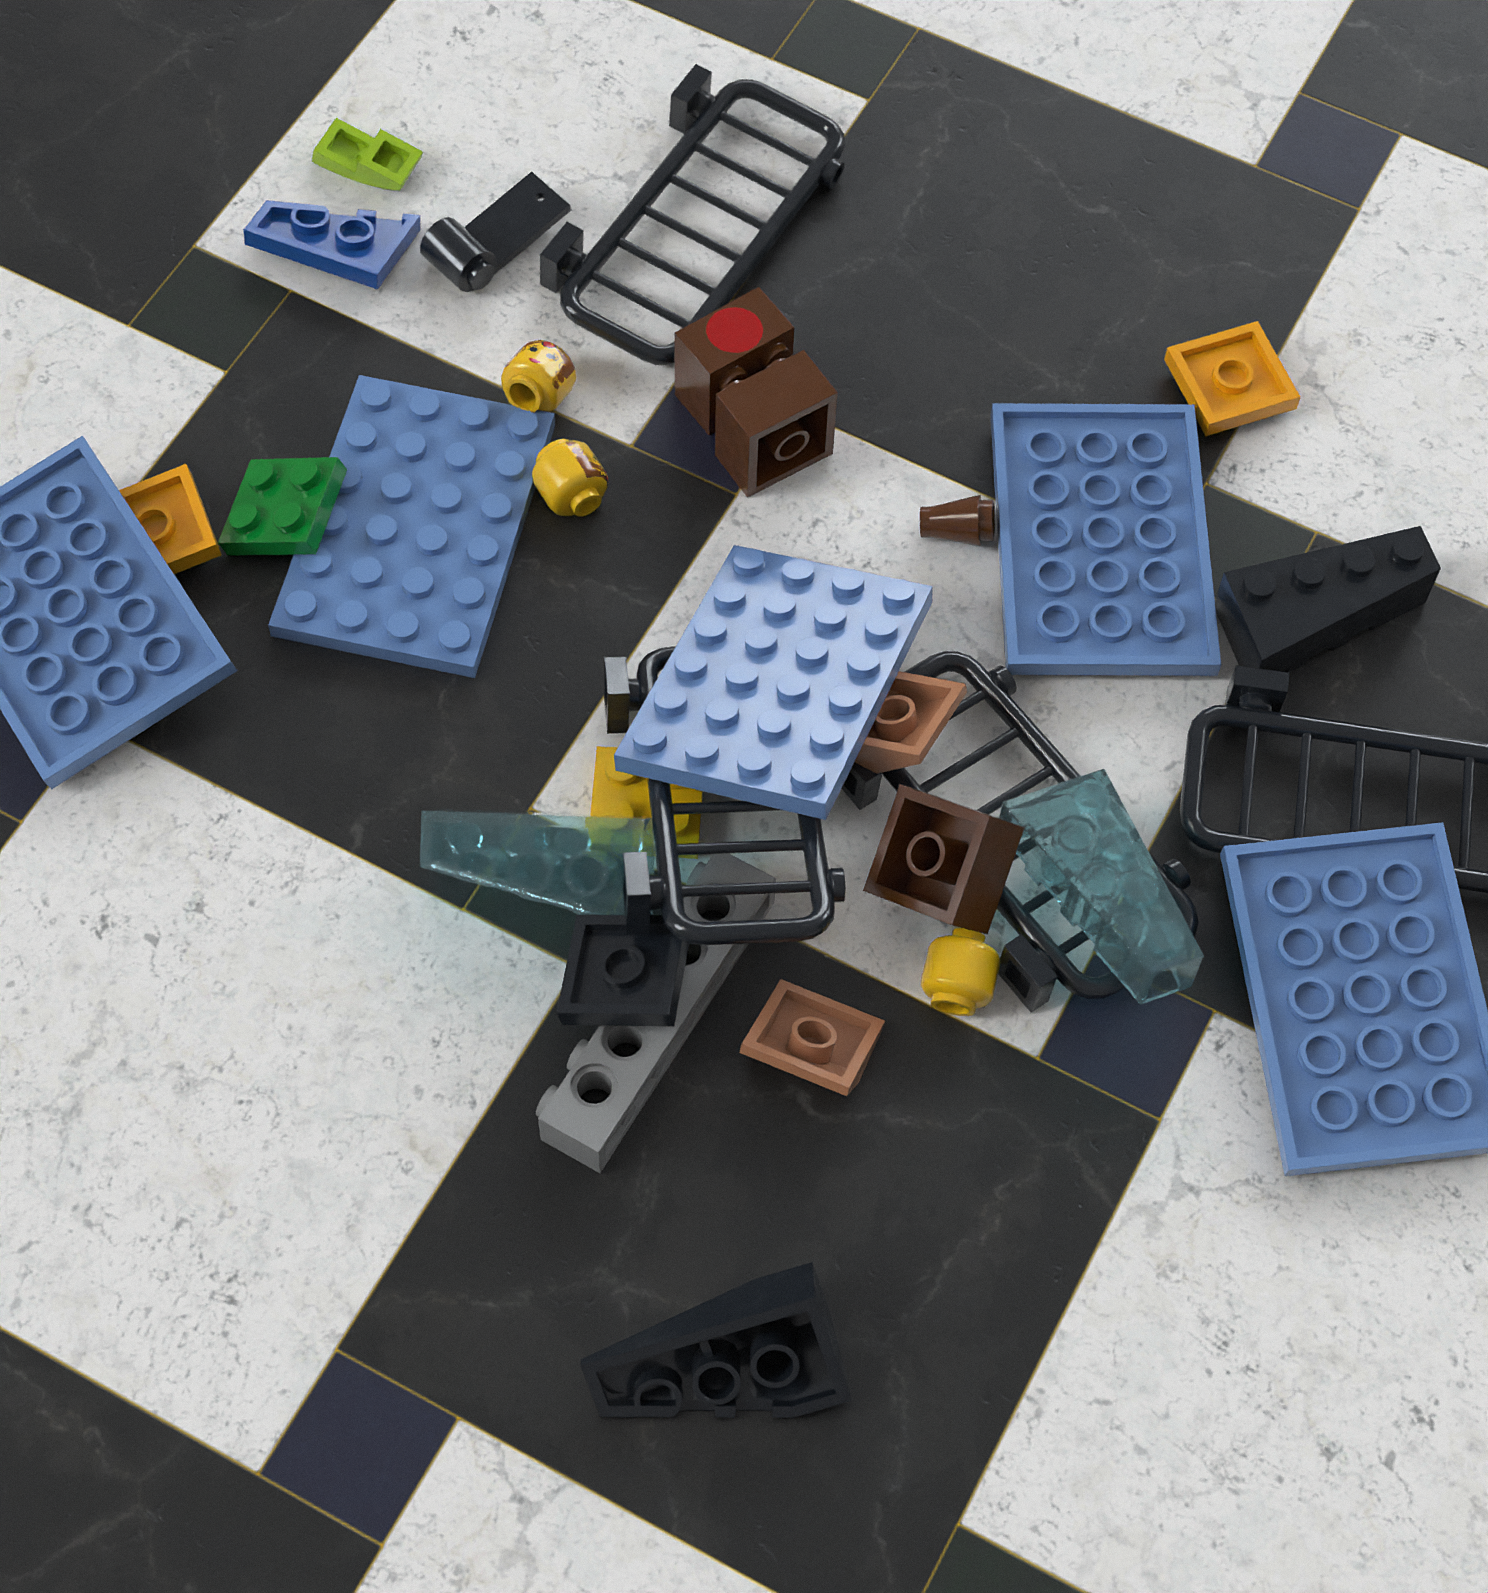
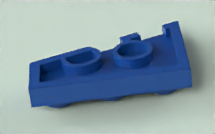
M266 200L243 229L245 245L379 289L420 232L421 220L420 215L404 213L402 221L379 219L376 216V211L358 209L356 216L330 214L326 206Z

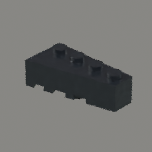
M1417 526L1226 571L1223 574L1215 599L1216 614L1239 666L1290 673L1304 666L1307 659L1328 648L1333 651L1348 643L1350 637L1367 628L1373 630L1426 603L1441 567L1422 527Z

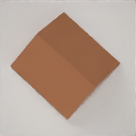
M899 671L860 749L855 763L877 774L921 764L966 695V684Z
M780 979L742 1042L739 1053L848 1096L857 1086L883 1030L885 1020Z

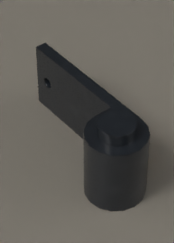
M531 171L465 227L451 217L442 218L435 222L422 238L420 253L461 291L480 290L492 280L499 270L571 211V206Z

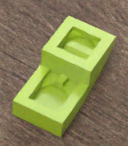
M335 118L313 150L311 162L338 175L366 185L400 191L422 158L423 151L382 129L379 130L374 138Z

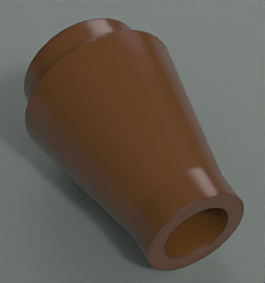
M976 495L935 506L920 507L921 538L932 537L980 547L982 546V541H994V500H981V495Z

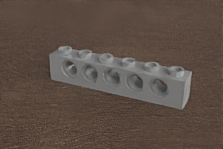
M729 853L713 854L707 864L699 862L691 872L686 885L776 882V878ZM775 893L684 897V908L689 918L701 922H715L701 917L707 911L723 913L726 917L719 921L764 920L774 904ZM689 943L687 954L694 956L697 961L685 966L674 1027L599 1026L590 1041L582 1039L569 1057L567 1069L570 1071L559 1088L551 1085L538 1104L536 1116L539 1117L541 1140L601 1173L748 944L697 945ZM623 1043L633 1044L640 1049L636 1054L629 1057H621L611 1051L615 1046ZM591 1089H601L610 1095L605 1101L597 1104L587 1103L581 1099V1096Z

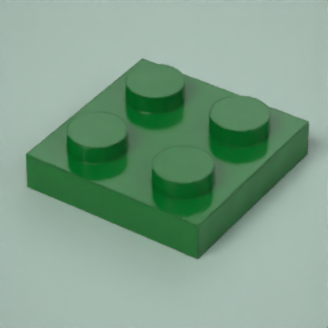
M338 457L251 459L218 544L227 555L316 554L345 478L346 467Z

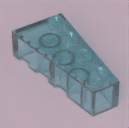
M1105 769L1002 802L999 818L1025 827L1016 854L1025 863L1024 870L1038 886L1041 884L1045 886L1061 905L1060 912L1073 927L1078 925L1095 944L1094 952L1140 1005L1192 986L1204 955Z
M455 809L423 810L421 814V868L485 887L500 889L538 903H547L573 911L572 913L624 915L622 896L623 853L647 852L649 875H654L655 846L651 817Z

